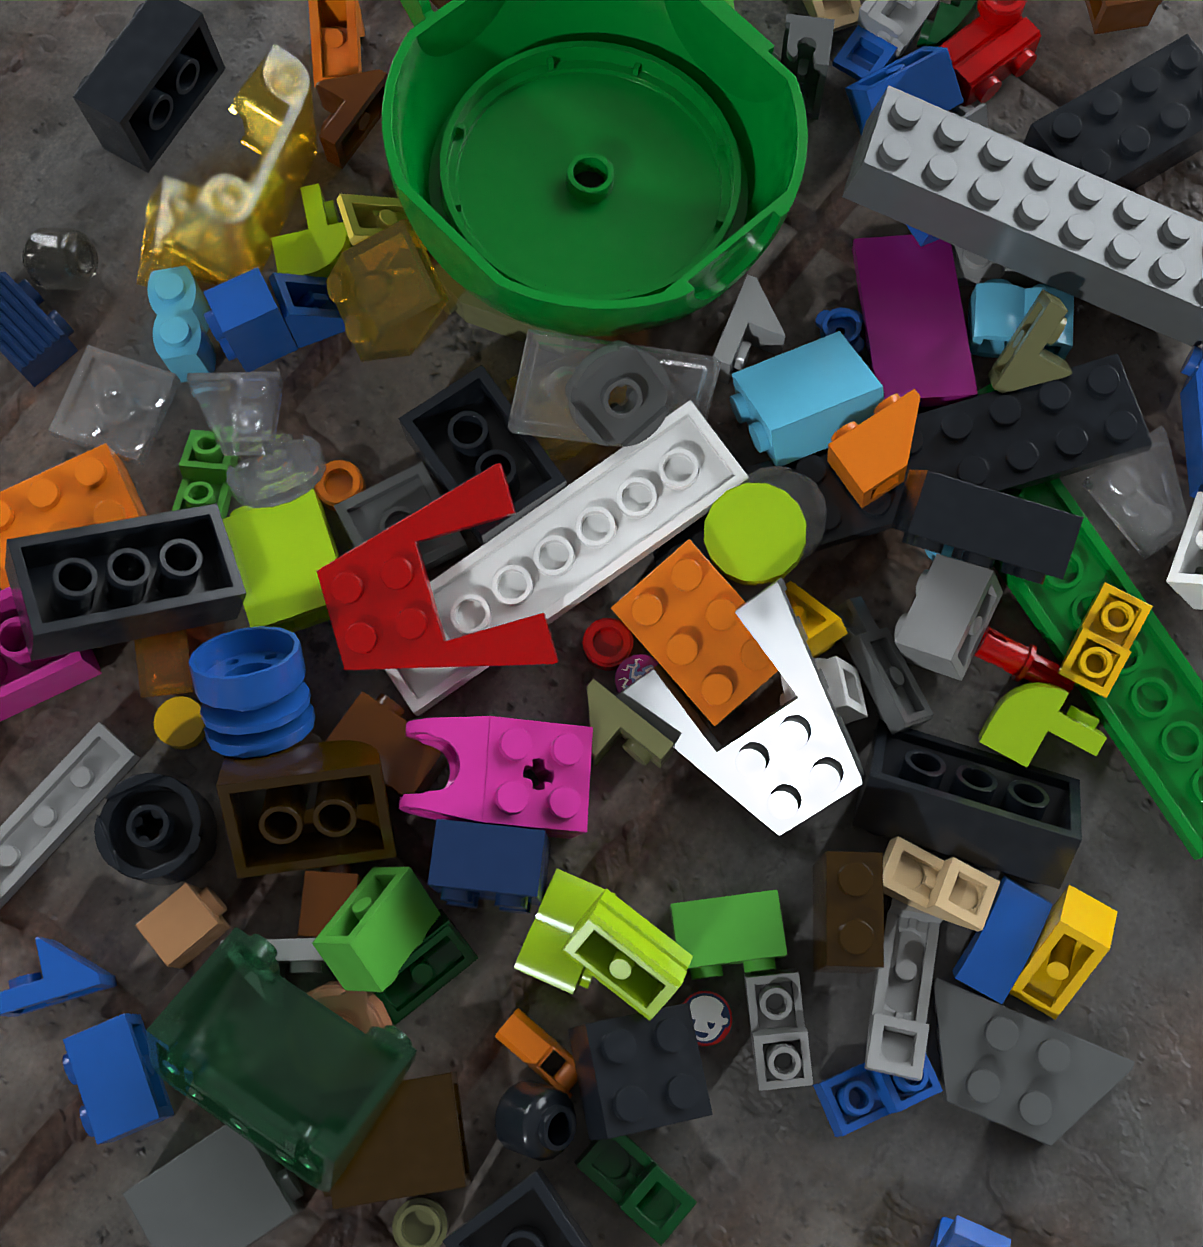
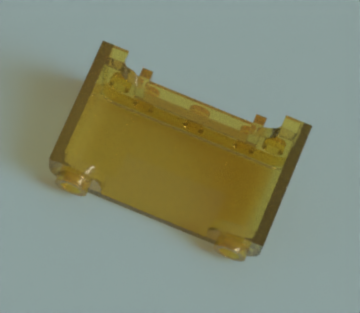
M276 44L271 47L238 89L228 109L235 115L239 113L243 120L245 131L240 142L260 154L248 182L231 174H218L212 177L202 188L197 201L180 220L176 219L173 222L162 243V246L224 282L256 267L259 268L260 272L263 271L273 250L271 237L280 235L301 190L300 187L303 186L318 151L309 73L304 64Z

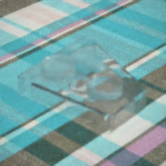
M1162 425L1149 433L1153 441L1149 451L1107 463L1089 475L1082 483L1144 560H1147L1182 535L1188 520L1167 432Z

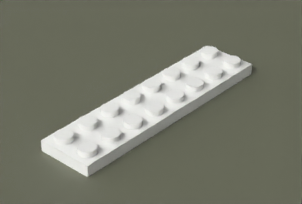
M689 400L666 416L661 426L649 438L639 444L622 447L432 580L430 585L446 641L540 613H545L549 625L706 515L712 504L727 490L750 483L748 475L692 401ZM489 666L384 670L412 712L420 716Z

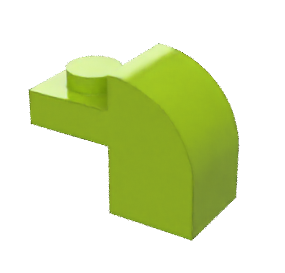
M319 183L300 187L308 230L271 237L278 273L345 279L354 263L355 248L349 240L344 222H339L334 200L325 201Z
M1042 682L1018 686L1002 696L993 707L978 734L980 743L1025 767H1028L1048 731L1095 756L1098 755L1107 737L1100 730L1096 729L1100 720L1072 705L1067 713L1060 710L1069 693L1060 686Z

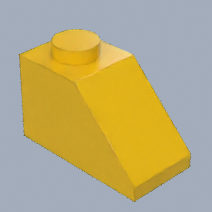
M1069 884L1051 908L1034 949L1009 994L1056 1020L1110 950L1118 911Z

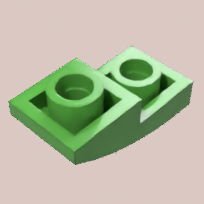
M191 429L179 463L183 479L172 511L217 503L222 519L227 517L239 457L240 436L238 433Z

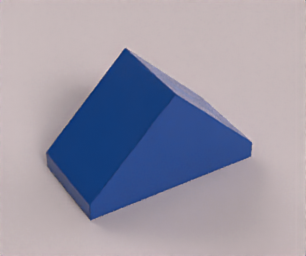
M273 272L269 277L283 318L298 349L361 326L366 321L351 280Z

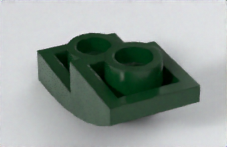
M951 0L950 4L940 2L935 20L925 19L917 47H939L970 24L977 12V0Z

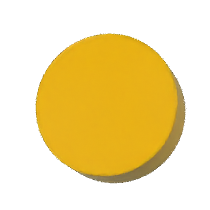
M183 696L173 697L165 701L158 708L154 717V729L159 739L170 747L180 750L190 749L198 745L206 736L204 731L205 724L200 714L201 705L193 699Z

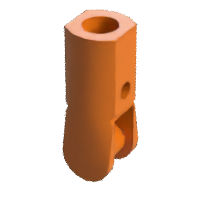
M519 1008L516 1009L496 1033L495 1038L551 1087L565 1092L571 1099L573 1094L570 1090L578 1081L573 1055ZM555 1050L566 1061L556 1074L552 1076L541 1065Z

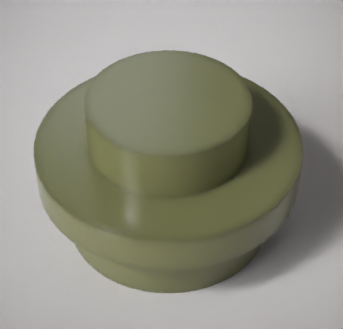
M416 1197L405 1202L397 1210L392 1224L393 1236L399 1247H440L448 1232V1219L442 1206L435 1200L427 1197Z

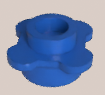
M840 307L831 311L823 310L817 315L815 323L820 328V338L841 329L844 331L843 336L857 354L862 352L865 342L860 337L863 319L859 311Z

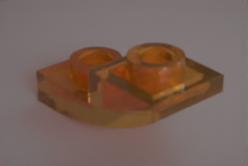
M186 629L134 640L141 698L193 692L192 676L188 664L190 658Z

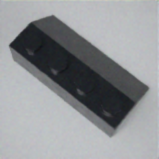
M879 719L864 769L866 778L864 783L860 785L857 794L852 826L865 829L877 836H888L891 838L899 836L928 852H940L966 860L980 868L995 869L1020 877L1022 880L1032 884H1043L1060 889L1082 841L1079 779L1030 764L1028 767H1025L1010 758L914 729L892 735L887 724Z

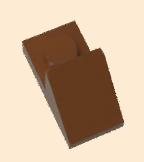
M376 69L322 80L315 85L323 108L332 113L325 119L319 138L327 161L341 169L345 167L382 116V102L385 83L388 77L386 72Z

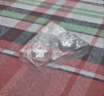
M280 371L187 374L191 394L198 401L203 417L209 428L213 430L216 442L224 456L273 455L283 392V381Z

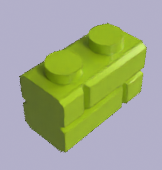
M607 888L575 925L570 937L561 950L562 953L576 964L585 966L590 975L649 1021L653 1019L682 985L687 973L686 970L689 968L693 958L689 952Z

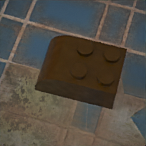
M336 740L291 746L285 750L265 756L248 758L224 756L216 787L237 878L397 857V846L380 754L373 746L360 741Z

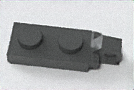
M861 596L850 598L834 610H831L842 619L848 634L842 637V642L852 658L853 666L858 669L859 676L864 680L876 703L878 715L887 724L891 734L894 735L921 726L933 719L932 716L934 714L905 659L896 646L887 627L878 628Z

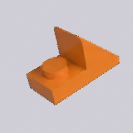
M308 0L314 87H316L317 82L362 73L360 37L365 36V28L359 1Z

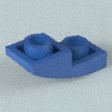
M1004 875L1000 881L983 930L975 933L952 970L955 979L1003 1004L1042 932L1053 905L1051 901Z
M926 1053L921 1081L865 1069V1062L813 1085L835 1137L849 1134L888 1114L900 1112L943 1091Z

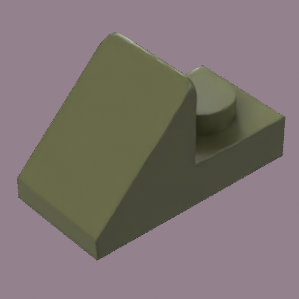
M1042 289L988 373L990 382L995 390L1006 393L1064 378L1073 373L1064 359L1044 349L1047 343L1052 345L1058 340L1067 324L1065 315L1068 310L1060 298Z
M595 679L589 683L587 694L590 727H593L592 756L594 766L599 764L619 738L622 737L626 740L622 747L635 760L644 766L651 760L661 768L673 754L674 743Z

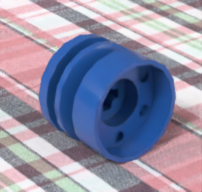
M267 626L241 628L220 634L202 643L192 652L188 664L195 693L200 702H202L200 714L205 724L206 740L213 751L224 756L239 758L265 756L293 746L303 740L314 728L315 713L310 703V689L304 682L306 668L301 643L294 632L280 627Z

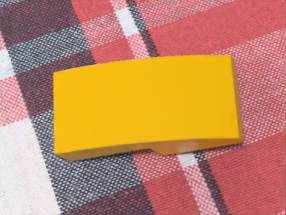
M1106 582L1102 583L1057 674L1107 698L1131 654L1129 649L1153 606Z

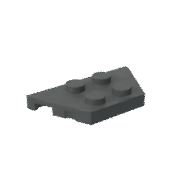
M934 978L932 980L931 996H934L937 1021L935 1033L937 1051L941 1057L942 1071L940 1078L943 1089V1101L1045 1145L1052 1146L1133 1069L1135 1061L941 979Z

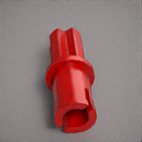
M987 626L974 654L975 657L1012 674V680L1015 682H1019L1024 678L1032 683H1050L1064 688L1068 693L1071 692L1075 685V682L1057 674L1060 665L1037 654V647L1035 645L1029 644L1025 646Z

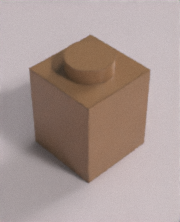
M188 883L183 884L135 925L165 965L183 969L231 928L222 916L227 911V907L219 896L208 886L201 890L199 887Z

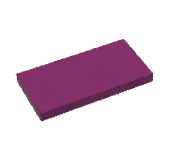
M913 235L854 239L852 252L869 366L872 373L883 385L884 399L893 394H899L902 397L914 388L921 396L919 407L947 406L978 396L951 243L938 239L920 247Z

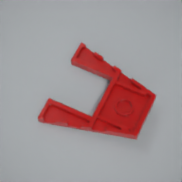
M501 463L493 465L317 570L344 670L537 665L559 662L545 613L446 641L419 543L516 515Z

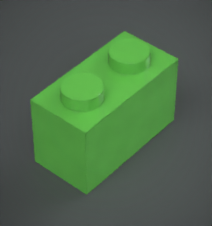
M373 867L312 944L344 990L383 992L386 987L395 981L398 971L414 949L422 944L428 930L440 916V912L410 867Z
M778 890L672 903L670 905L674 941L693 956L689 968L686 970H690L691 980L723 976L722 966L743 963L745 973L776 969L775 959L788 955Z

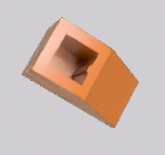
M915 388L902 397L899 394L887 397L873 410V416L859 425L852 421L837 430L831 437L832 442L828 444L827 461L861 508H864L905 480L921 397Z

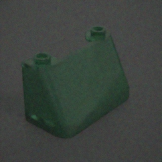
M235 927L146 1030L150 1063L156 1073L174 1089L308 1184L321 1191L329 1192L347 1168L415 1061L417 1050L412 1047V1042L406 1034L391 1025H386L384 1028L371 1026L366 1034L280 976L279 964L275 959L278 952L267 939L258 934L249 936Z

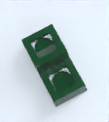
M627 1135L611 1139L593 1140L575 1161L576 1166L613 1199L619 1208L660 1246H662L697 1203L678 1182Z

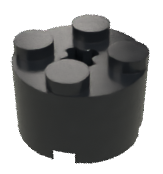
M142 773L123 780L109 792L105 798L107 801L100 816L97 815L94 826L95 841L105 862L121 874L151 885H173L189 879L201 870L206 862L212 859L216 851L217 824L210 804L193 788L166 775ZM160 820L163 822V827L159 830V836L153 839L151 834L158 831L156 822Z

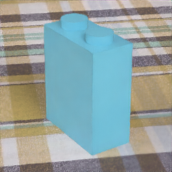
M840 331L732 373L735 394L730 396V404L733 413L740 424L747 422L755 448L759 453L766 451L777 468L828 448V444L832 442L831 437L837 430L852 421L859 425L874 415L873 410L884 400L883 385Z

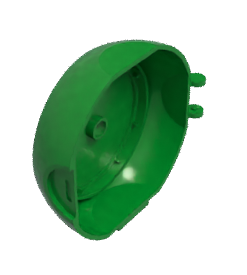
M400 0L414 27L404 37L392 61L385 83L382 102V134L391 179L413 230L430 254L452 279L491 308L536 328L568 335L616 336L660 327L703 308L728 290L759 259L784 223L801 184L807 158L808 128L801 89L796 76L772 55L775 46L724 0H451L436 12L431 9L429 0ZM590 171L602 176L605 182L598 187L589 188L579 184L574 177L582 172Z

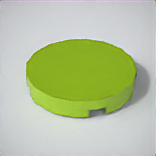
M745 483L727 490L712 504L704 521V544L711 563L726 578L742 585L772 583L780 577L783 579L798 565L806 548V520L799 504L786 491L767 483Z

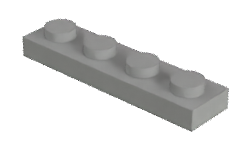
M100 722L86 734L0 826V909L140 760V757Z

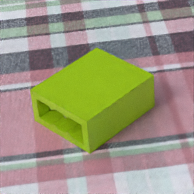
M313 488L308 490H288L280 494L276 501L259 507L257 505L242 506L233 510L230 513V517L222 519L246 590L243 605L250 627H280L296 632L330 620L317 570L339 558L340 555L323 504Z

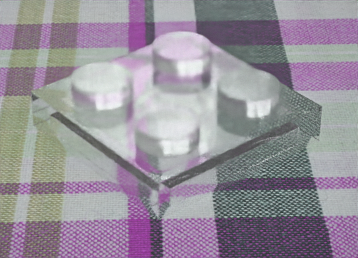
M87 345L48 431L55 438L88 449H94L107 443L121 460L143 467L181 381L175 373Z

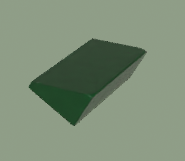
M438 909L440 916L428 930L422 944L414 949L402 965L395 981L386 987L383 992H372L383 1002L394 1025L398 1024L479 958L442 909Z

